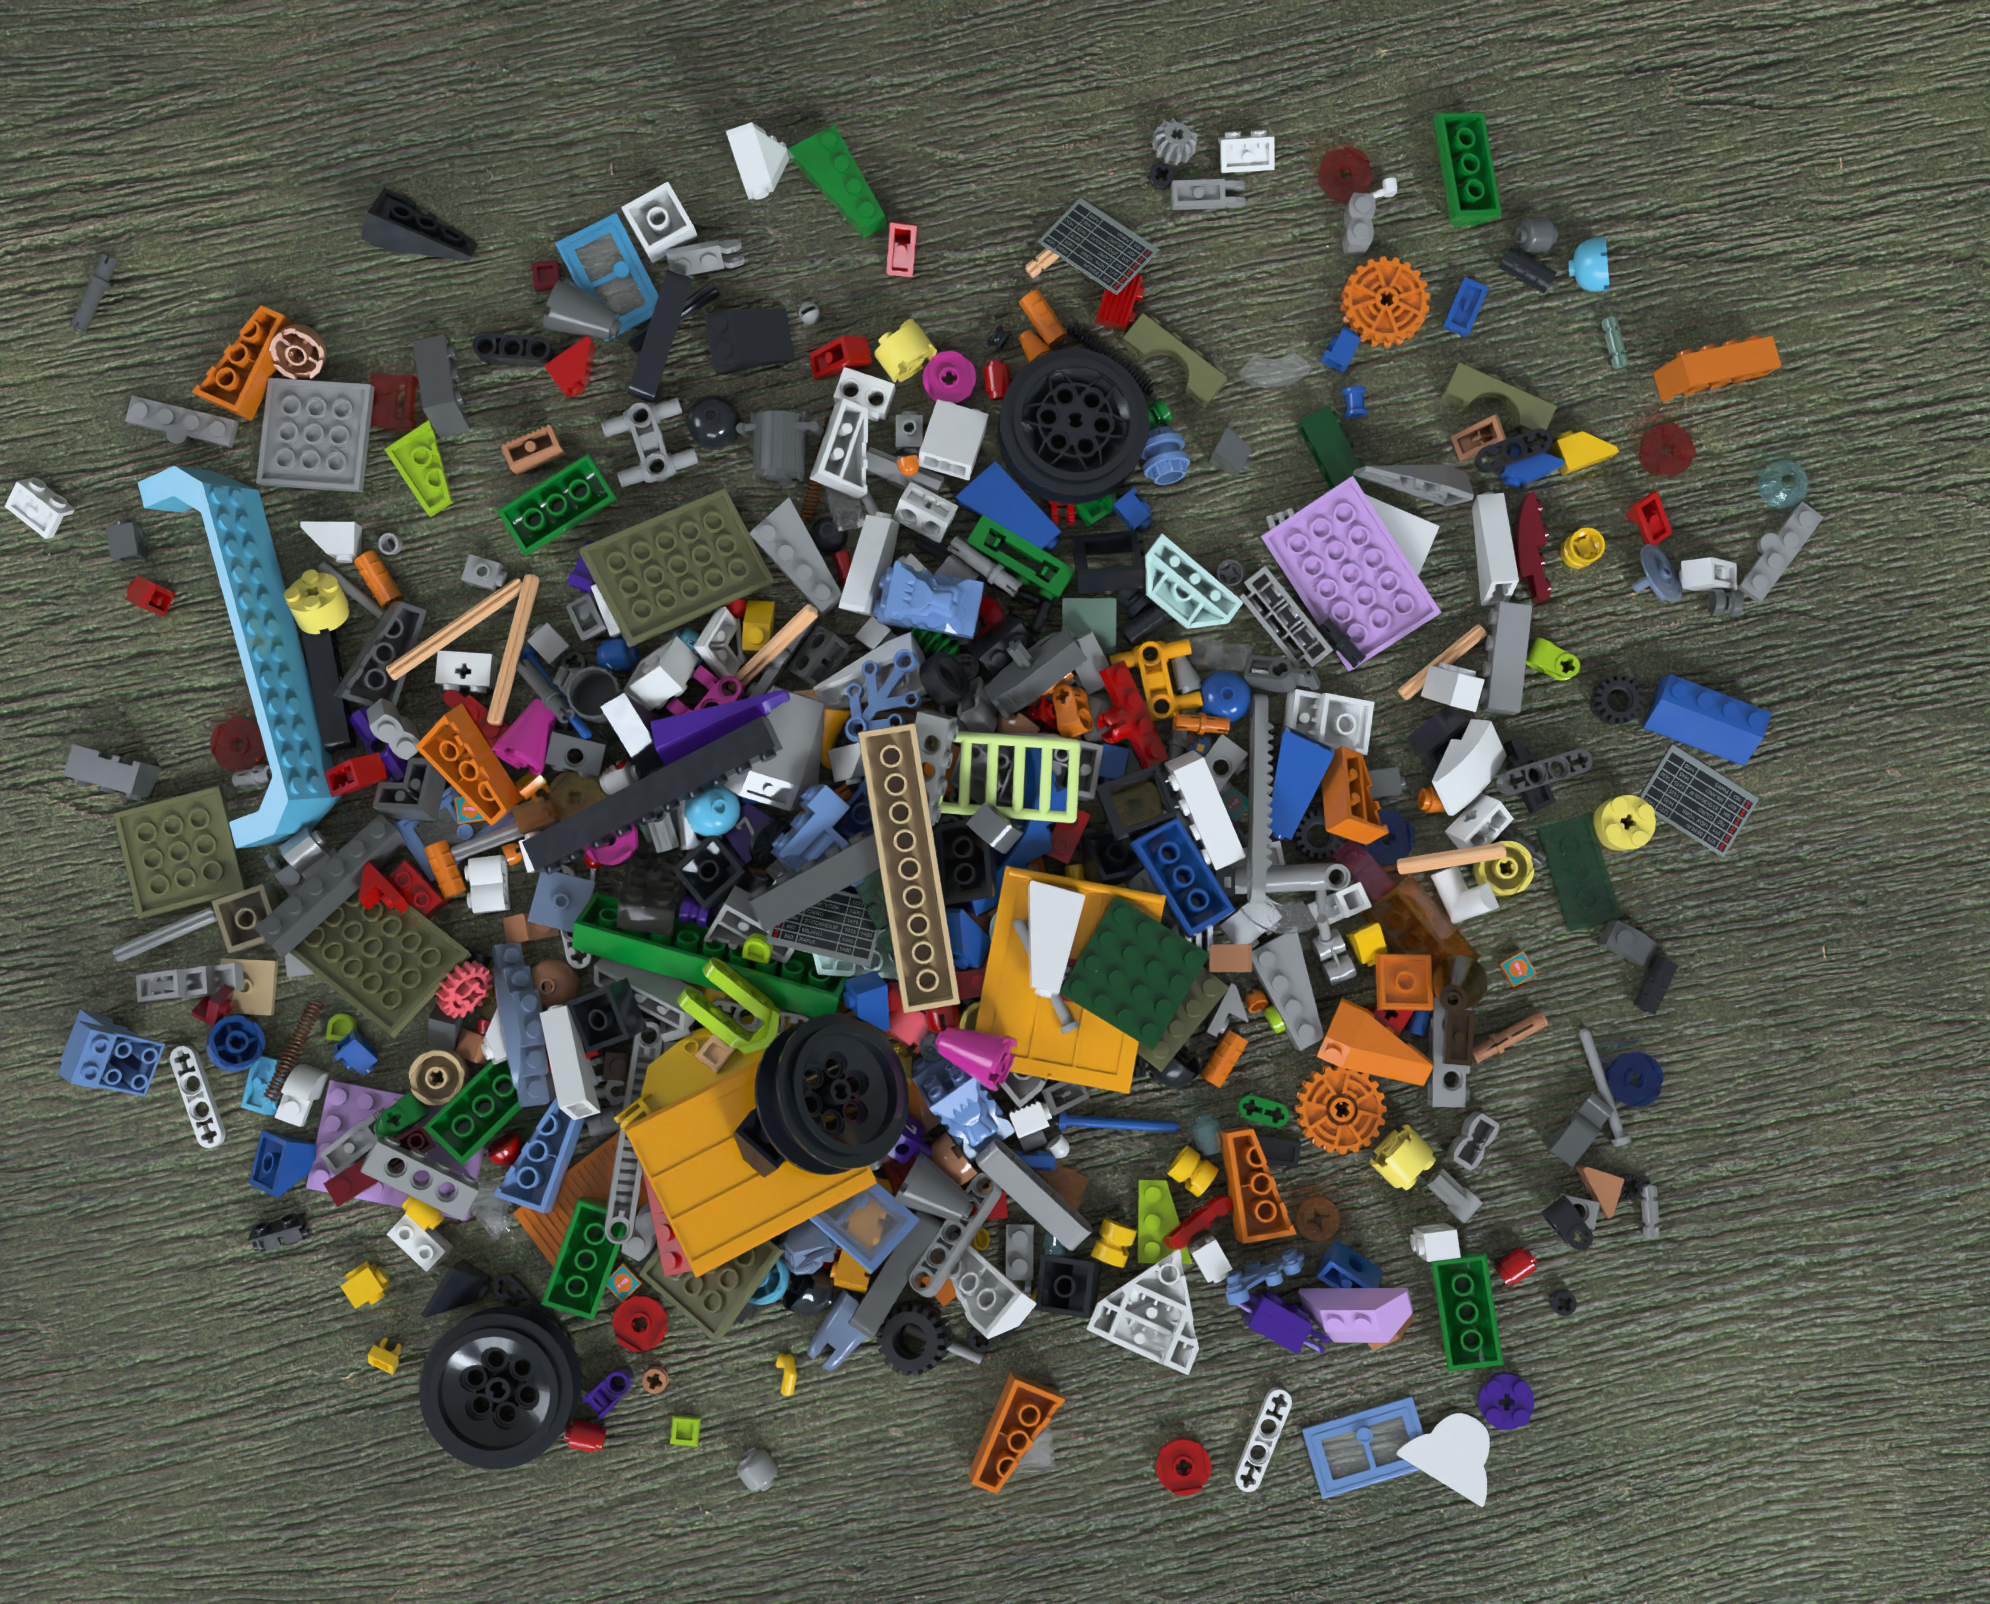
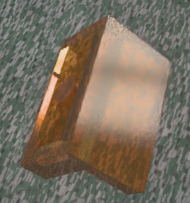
M1058 1163L1057 1171L1033 1170L1076 1211L1081 1204V1197L1089 1181L1086 1176Z

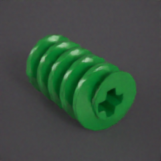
M914 627L909 629L914 638L918 639L917 643L920 648L926 646L923 651L924 656L945 652L956 658L965 652L958 653L957 650L960 645L957 643L951 645V640L947 636L943 637V633Z

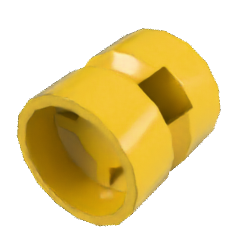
M1593 528L1579 529L1564 540L1560 550L1561 558L1571 568H1584L1602 556L1605 549V541L1600 532Z
M1187 1145L1170 1165L1167 1174L1179 1183L1184 1181L1185 1188L1199 1197L1212 1183L1219 1169L1208 1160L1201 1161L1200 1154Z
M1104 1218L1099 1230L1101 1239L1096 1240L1091 1256L1105 1263L1124 1268L1129 1256L1126 1248L1132 1246L1137 1230L1117 1221Z

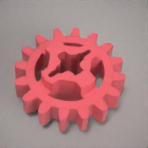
M465 961L462 968L456 965L455 972L453 974L448 972L446 974L448 979L440 982L442 989L436 992V995L440 997L436 1000V1003L446 1015H450L452 1018H456L459 1015L463 1018L467 1011L473 1013L476 1005L482 1006V998L489 996L486 991L493 987L489 982L493 979V976L489 974L490 971L477 961H473L471 964Z

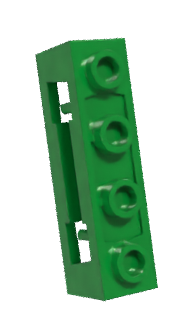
M982 515L966 541L967 544L996 565L1001 564L1004 566L1003 570L1016 576L1015 578L1021 581L1024 587L1028 588L1029 585L1039 590L1037 593L1041 597L1050 601L1052 599L1057 601L1060 599L1075 573L1074 568ZM1001 539L1005 541V546L1041 567L1043 564L1046 565L1040 573V578L1036 576L1035 571L998 550L996 553L995 551H997L1001 544Z

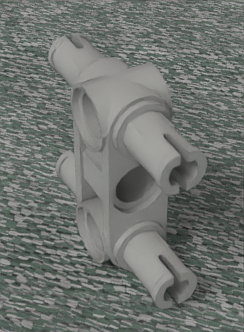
M678 398L656 405L651 402L646 404L635 403L630 409L625 410L622 416L601 422L606 438L629 431L630 433L632 432L641 462H639V466L617 472L622 488L642 481L646 483L665 482L677 473L676 470L699 463L694 448L673 455L667 451L659 423H661L660 420L683 413ZM648 413V418L645 422H636L638 414ZM664 463L662 472H652L654 464Z

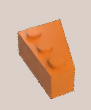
M1343 746L1335 750V755L1322 778L1325 828L1327 832L1368 845L1386 835L1389 831L1387 825L1381 824L1377 812L1381 807L1378 801L1373 800L1369 788L1373 784L1362 753Z

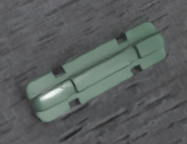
M1616 316L1606 317L1601 323L1603 331H1606L1605 339L1609 355L1613 356L1611 359L1612 367L1614 369L1623 368L1628 365L1627 355L1623 353L1625 347L1621 331L1617 330L1619 326Z

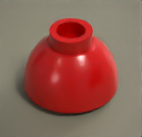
M510 1132L500 1137L488 1148L486 1157L493 1163L508 1166L510 1169L522 1153L523 1142L519 1133Z

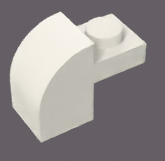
M306 1064L297 1065L288 1076L281 1092L284 1094L275 1118L299 1127L304 1126L313 1100L321 1098L330 1073Z

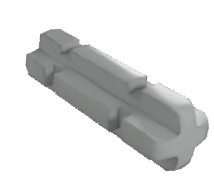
M1644 1184L1643 1191L1641 1192V1196L1644 1197V1200H1641L1642 1222L1645 1223V1226H1643V1236L1647 1239H1656L1660 1236V1230L1657 1227V1223H1659L1658 1200H1655V1197L1658 1196L1657 1186Z

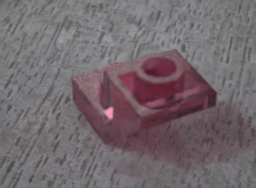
M1349 840L1338 849L1339 851L1336 854L1332 855L1336 863L1347 867L1355 883L1361 882L1367 897L1373 902H1376L1394 886L1393 881L1374 858L1356 841Z

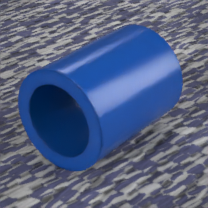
M1414 1010L1408 1020L1405 1031L1424 1037L1430 1013L1423 1010Z

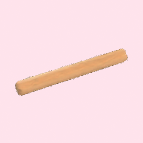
M807 604L735 674L734 677L742 683L744 688L818 617L817 608ZM729 683V690L736 693L738 689L737 684Z

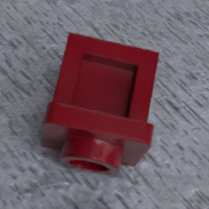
M224 984L212 997L205 996L192 1010L191 1015L214 1027L219 1020L231 1012L234 1006V1001L232 1000L234 988Z

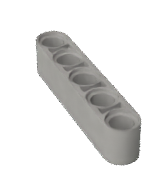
M993 1139L975 1157L978 1166L1067 1249L1073 1251L1093 1231L1089 1222L1001 1140Z
M986 1173L977 1174L965 1190L972 1197L970 1203L977 1207L975 1214L966 1220L961 1218L959 1222L946 1219L912 1271L909 1283L920 1295L932 1297L939 1292L999 1200L1002 1188ZM986 1183H992L989 1192L981 1193L982 1187ZM957 1229H961L960 1237L952 1241V1233ZM940 1253H945V1260L941 1264H936L937 1256ZM926 1276H930L929 1285L921 1288V1280Z

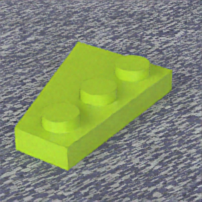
M429 420L384 449L428 516H434L453 503L434 428Z
M1138 1179L1137 1262L1158 1263L1177 1250L1167 1248L1162 1240L1180 1222L1166 1179ZM1187 1246L1180 1249L1182 1264H1192Z

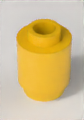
M409 1196L402 1205V1208L406 1211L405 1214L424 1231L428 1228L434 1230L444 1219L441 1215L443 1211L412 1196Z

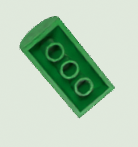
M1484 112L1437 113L1432 118L1450 224L1459 227L1472 226L1501 216L1502 212Z
M587 453L496 511L523 554L527 557L609 506L618 498L593 459Z
M491 1060L423 1126L462 1166L521 1109L517 1090L513 1086L508 1060L495 1065Z
M586 1196L578 1197L541 1305L591 1320L595 1319L621 1245L611 1243L604 1233L607 1201ZM615 1222L610 1229L612 1236L616 1238L624 1236L626 1225L623 1222Z
M1482 1251L1460 1252L1461 1258L1431 1261L1448 1372L1504 1365L1486 1253Z

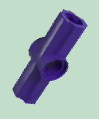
M365 707L352 714L348 721L366 745L367 752L373 754L377 753L376 746L381 740L370 729L366 711L369 707ZM386 743L385 751L379 754L385 764L387 778L390 782L403 783L408 763L405 759L398 757L391 750L389 743Z

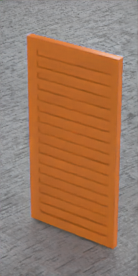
M618 1133L566 1172L553 1212L541 1213L524 1206L513 1212L553 1267L578 1197H593L608 1202ZM643 1170L636 1211L649 1202Z

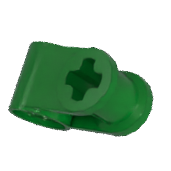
M410 1091L382 1113L381 1117L374 1124V1132L382 1138L386 1136L394 1138L407 1128L417 1124L430 1111Z

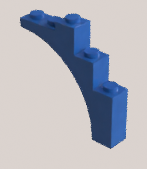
M1026 747L1023 808L1039 809L1042 748ZM1052 770L1050 810L1066 811L1067 788L1056 783V776ZM1016 819L1022 825L1020 830L1023 834L1006 854L999 851L995 896L962 902L964 908L977 916L997 906L1005 866L1030 870L1026 863L1053 850L1050 842L1052 835L1047 825L1053 822Z

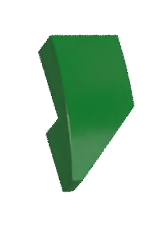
M1116 491L1100 500L1074 505V509L1088 528L1112 512L1113 505L1117 499L1115 498Z

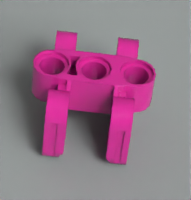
M701 665L692 674L697 681L709 689V692L693 711L708 708L712 704L721 705L738 701L744 695L742 683L734 676H725L718 680ZM729 683L737 684L736 694L724 689L725 686ZM675 697L666 706L675 715L692 712Z

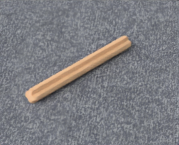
M526 574L524 576L487 716V721L491 725L501 726L539 585V577L536 575Z
M519 578L513 579L386 667L389 676L393 680H397L520 595L523 582Z

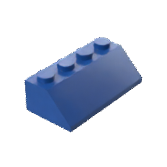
M1669 674L1660 678L1642 728L1745 766L1762 741L1772 713Z

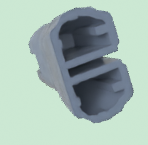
M841 1289L808 1347L807 1355L813 1360L822 1352L826 1343L835 1348L822 1365L827 1371H831L839 1366L867 1338L866 1335L848 1325L864 1298L854 1290Z

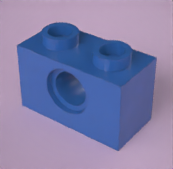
M1336 1240L1322 1255L1316 1277L1333 1288H1378L1383 1269Z

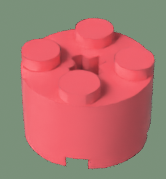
M903 1009L889 1012L890 1030L884 1031L904 1047L908 1048L909 1045L916 1047L913 1051L916 1054L920 1053L934 1033L928 1029L925 1010L922 1012L904 1013Z

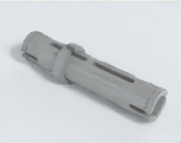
M956 536L951 541V545L948 546V551L987 577V582L990 584L995 583L1009 593L1010 596L1013 597L1018 592L1019 587L1022 586L1023 583L1003 570L1004 566L1001 564L996 565L960 539L959 536Z
M261 764L254 766L252 769L236 771L232 776V782L235 786L239 785V788L253 785L266 786L273 777L270 765Z

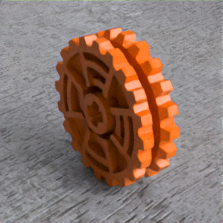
M1386 256L1380 257L1379 262L1370 259L1366 262V266H1358L1355 270L1356 272L1348 278L1340 298L1343 300V304L1340 305V312L1345 313V317L1342 319L1343 323L1350 324V329L1354 330L1362 338L1360 342L1364 343L1368 340L1371 347L1375 348L1378 343L1382 344L1384 348H1389L1393 342L1398 346L1403 343L1404 339H1411L1423 324L1425 315L1430 308L1427 305L1430 293L1424 290L1428 284L1426 280L1421 281L1419 279L1421 272L1418 269L1415 271L1410 269L1411 264L1409 262L1400 264L1399 258L1396 257L1392 261H1387ZM1386 299L1387 301H1389V305L1386 303L1384 306L1381 304L1380 301L1382 300V302H1384V300Z
M1328 1065L1321 1066L1322 1072L1320 1073L1312 1071L1310 1073L1311 1079L1309 1081L1303 1080L1301 1083L1304 1088L1303 1091L1297 1092L1295 1096L1300 1100L1299 1104L1294 1105V1111L1300 1114L1296 1121L1298 1125L1305 1127L1302 1130L1304 1136L1308 1139L1312 1137L1311 1142L1317 1147L1323 1145V1149L1330 1153L1334 1149L1339 1154H1346L1347 1149L1355 1153L1359 1151V1146L1362 1144L1368 1147L1371 1144L1370 1138L1372 1136H1379L1380 1132L1377 1128L1379 1125L1385 1124V1120L1381 1118V1115L1387 1112V1106L1381 1104V1100L1385 1098L1384 1093L1376 1090L1379 1086L1377 1081L1373 1079L1368 1080L1370 1074L1341 1068L1334 1065V1068ZM1342 1102H1344L1345 1112L1343 1114L1338 1112V1115H1336L1338 1110L1334 1108L1337 1103L1342 1105Z

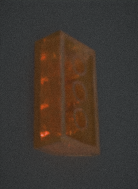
M1410 873L1371 903L1372 907L1361 911V914L1369 923H1379L1385 942L1395 954L1431 955L1432 974L1439 962L1448 956H1470L1476 961L1480 958L1479 954Z

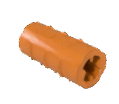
M1038 289L1031 291L1019 301V305L1025 312V315H1027L1032 326L1035 327L1048 347L1056 345L1068 335L1061 321L1055 315L1054 310L1050 308L1047 300L1044 299Z
M367 551L354 560L360 575H362L367 583L366 586L370 588L374 595L373 597L376 598L381 608H388L392 601H400L403 598L397 584L393 581L376 551Z
M442 840L425 847L424 851L428 862L431 865L433 875H435L444 899L467 891L447 840Z
M1227 1029L1199 1076L1221 1088L1248 1041Z

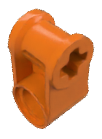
M1066 684L1058 685L1053 691L1052 700L1057 717V727L1061 736L1071 739L1093 729V719L1090 714L1086 691L1078 687L1072 688Z

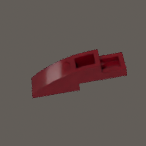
M1530 492L1522 498L1518 508L1512 543L1519 581L1527 579L1533 604H1538L1550 598L1549 594L1552 591L1548 578H1545L1543 571L1545 567L1543 554L1538 552V549L1547 544L1549 533L1547 526L1542 524L1540 516L1542 513L1541 502L1539 498L1535 497L1534 492Z
M422 1122L395 1138L401 1143L400 1147L409 1151L411 1148H414L424 1154L436 1145L428 1132L423 1128ZM366 1157L323 1183L337 1207L381 1182L360 1172ZM392 1158L388 1164L393 1169H400L404 1166V1161L400 1158Z

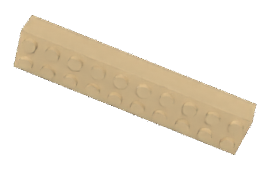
M915 723L858 732L903 1011L908 1013L960 1004Z

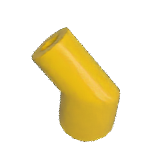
M779 1353L776 1367L784 1368L780 1392L785 1396H791L794 1394L797 1379L795 1360L789 1353L788 1355Z

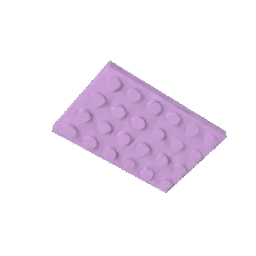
M1353 476L1261 536L1319 626L1322 623L1324 624V621L1330 617L1345 635L1349 634L1351 637L1350 641L1366 656L1357 666L1442 613ZM1337 650L1336 653L1347 670L1351 671L1354 669Z
M330 1080L316 1140L317 1156L312 1164L306 1188L329 1193L323 1183L335 1175L319 1154L360 1121L369 1118L383 1107L388 1109L406 1094ZM446 1103L443 1105L425 1104V1106L429 1109L430 1113L417 1124L407 1128L402 1133L394 1137V1139L402 1135L403 1133L407 1132L411 1128L415 1127L416 1125L420 1124L421 1122L423 1125H425L446 1105ZM430 1135L436 1146L425 1153V1159L436 1163V1161L444 1162L452 1168L450 1171L458 1175L466 1173L478 1180L485 1145L462 1166ZM367 1152L364 1156H362L352 1165L367 1157L369 1152ZM419 1170L414 1174V1178L418 1181H426L430 1177L429 1173L425 1170ZM380 1182L354 1198L402 1208L403 1203L410 1195ZM445 1182L440 1185L439 1189L442 1193L448 1194L454 1191L455 1186L452 1183ZM472 1205L463 1220H469ZM442 1212V1214H441L442 1216H445V1217H450V1218L458 1219V1218H456V1217H454V1216H451V1215H449V1214H447V1213H445V1212Z

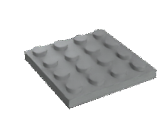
M268 378L256 483L262 486L363 493L375 387L371 384Z

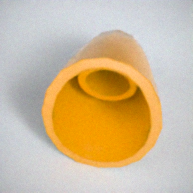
M824 708L820 763L827 769H832L828 750L835 748L838 734L851 716L849 708Z

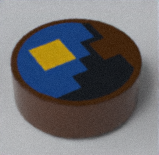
M1192 731L1186 737V743H1188L1187 753L1194 750L1201 756H1204L1210 751L1212 741L1208 733L1205 732L1202 735Z

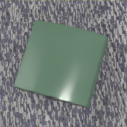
M1062 598V627L1067 624L1075 637L1091 629L1104 655H1115L1116 598Z

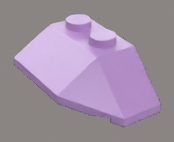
M1299 1288L1298 1292L1302 1307L1309 1314L1308 1318L1330 1337L1333 1342L1388 1343L1413 1312L1408 1288Z

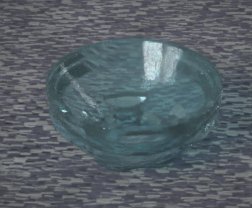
M1779 460L1769 464L1763 469L1758 479L1760 496L1768 505L1778 509H1787L1800 503L1806 496L1809 487V480L1805 470L1799 464L1790 460ZM1784 474H1791L1795 478L1796 483L1793 488H1786L1782 484V476Z

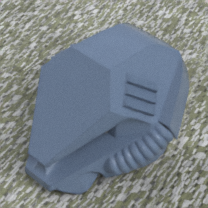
M809 1219L783 1232L778 1243L784 1249L781 1255L783 1264L797 1276L813 1274L823 1265L824 1261L833 1262L834 1254L838 1252L837 1247H840Z

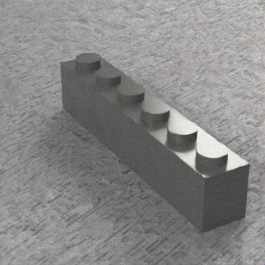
M379 814L254 929L267 944L284 958L361 887L363 868L366 862L369 861L379 870L407 843L398 829Z
M874 830L867 834L864 831L850 837V843L842 848L840 845H836L824 852L826 856L816 861L815 858H812L800 865V871L791 874L790 871L775 879L776 884L768 888L766 885H763L750 892L752 897L746 900L761 928L767 931L880 869Z

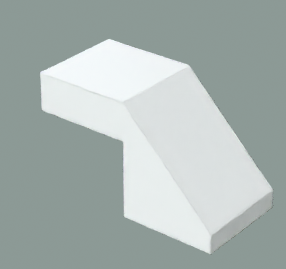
M1361 882L1327 895L1325 912L1317 911L1316 901L1306 905L1317 930L1319 928L1316 918L1319 915H1326L1330 925L1372 907Z

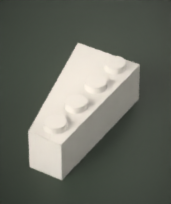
M1192 750L1164 763L1169 774V782L1180 798V801H1178L1183 814L1188 816L1192 824L1189 826L1195 841L1199 840L1203 848L1200 850V854L1207 865L1210 864L1215 870H1218L1245 858V853L1204 757Z

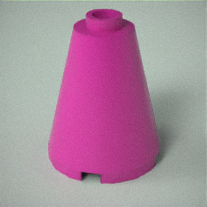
M534 699L491 748L492 751H496L494 754L504 762L517 769L528 767L527 773L538 776L541 775L544 769L551 734L557 722V717L551 710L545 708L541 702L542 699Z
M948 1027L945 1031L941 1030L939 1032L935 1046L938 1047L940 1055L988 1089L997 1091V1082L1003 1084L1010 1072L1015 1055L1010 1053L1011 1047L1017 1048V1040L1007 1035Z

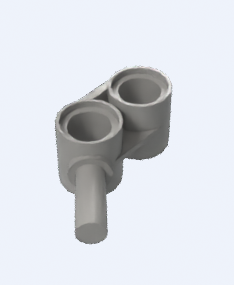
M1319 915L1316 920L1320 934L1312 938L1311 943L1322 964L1325 977L1332 987L1357 976V973L1349 955L1343 953L1346 951V947L1337 929L1330 931L1327 916Z

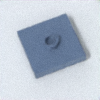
M541 872L527 921L573 933L574 922L592 897L596 882L559 872L552 874Z

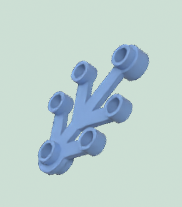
M902 649L895 654L893 659L895 669L880 690L878 689L877 676L880 673L879 664L872 660L863 663L862 672L866 679L869 704L864 712H862L860 700L865 693L863 686L858 683H850L846 688V695L850 700L851 718L846 723L845 732L851 741L859 743L856 732L859 725H863V731L892 727L893 721L896 718L900 720L899 725L906 724L904 717L899 714H892L888 719L872 721L878 712L906 706L916 709L921 705V696L914 691H909L902 696L888 698L905 673L912 672L917 667L918 659L913 652ZM911 658V664L905 667V659ZM874 665L873 673L869 674L868 667ZM858 687V694L856 696H853V688ZM915 695L916 701L910 705L909 698Z
M1296 1249L1286 1250L1281 1253L1279 1259L1263 1264H1260L1259 1260L1246 1262L1244 1264L1246 1274L1242 1275L1240 1270L1228 1273L1229 1276L1226 1278L1228 1285L1225 1292L1228 1304L1237 1305L1250 1299L1248 1290L1263 1280H1266L1267 1286L1281 1284L1283 1278L1280 1270L1282 1269L1285 1275L1299 1273L1304 1266V1253L1297 1252Z

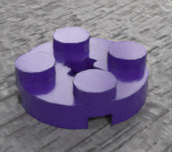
M1499 1372L1490 1376V1379L1481 1385L1477 1394V1404L1479 1411L1486 1421L1494 1427L1502 1430H1512L1529 1422L1534 1409V1396L1530 1386L1517 1375L1509 1372ZM1504 1394H1508L1509 1398L1512 1399V1404H1509L1508 1408H1504L1499 1403V1399H1503Z

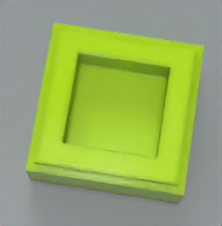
M674 1414L670 1444L697 1447L699 1444L701 1417Z

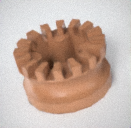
M654 1366L644 1374L642 1384L646 1391L656 1394L664 1390L669 1382L666 1369ZM655 1373L660 1375L659 1380L662 1381V1384L658 1383L656 1387L651 1385L652 1380L649 1379V1376L653 1377Z

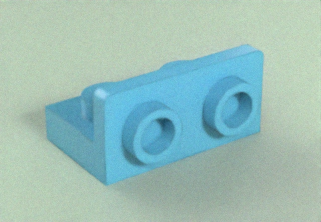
M261 1054L254 1065L250 1066L241 1108L264 1115H276L284 1093L277 1094L272 1092L280 1096V1098L270 1096L273 1099H277V1103L267 1099L264 1093H266L265 1089L268 1088L267 1085L270 1084L269 1081L272 1080L271 1077L274 1076L273 1073L276 1072L275 1069L278 1068L277 1065L280 1064V1059ZM290 1061V1062L294 1063L295 1066H291V1065H289V1064H287V1063H284L285 1065H288V1066H290V1067H293V1069L296 1067V1062Z

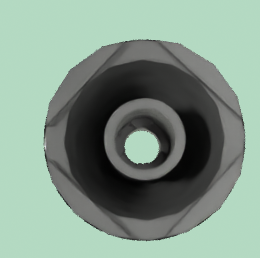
M562 277V281L558 280L546 305L550 307L549 316L545 314L543 316L544 328L608 340L612 336L617 337L622 325V321H619V314L570 280Z
M922 1152L919 1153L913 1167L910 1169L893 1200L897 1204L959 1222L961 1218L966 1220L974 1207L970 1203L972 1197Z

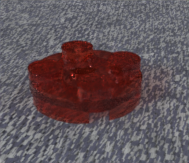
M1344 147V149L1336 151L1332 150L1325 156L1320 165L1318 184L1330 198L1349 203L1354 192L1365 193L1373 177L1369 165L1370 161L1362 151L1354 147ZM1346 169H1349V175L1352 178L1350 180H1343L1338 171L1344 172Z
M1675 423L1661 424L1649 430L1641 439L1639 460L1649 474L1656 477L1673 478L1690 466L1696 454V449L1690 435L1683 428ZM1661 445L1671 447V457L1669 455H1661L1660 452L1663 450Z
M233 717L222 725L219 724L211 735V753L214 754L215 759L218 761L217 763L227 770L237 772L252 769L254 766L259 765L266 755L259 725L252 720ZM240 737H242L245 747L240 752H236L233 742L239 741Z

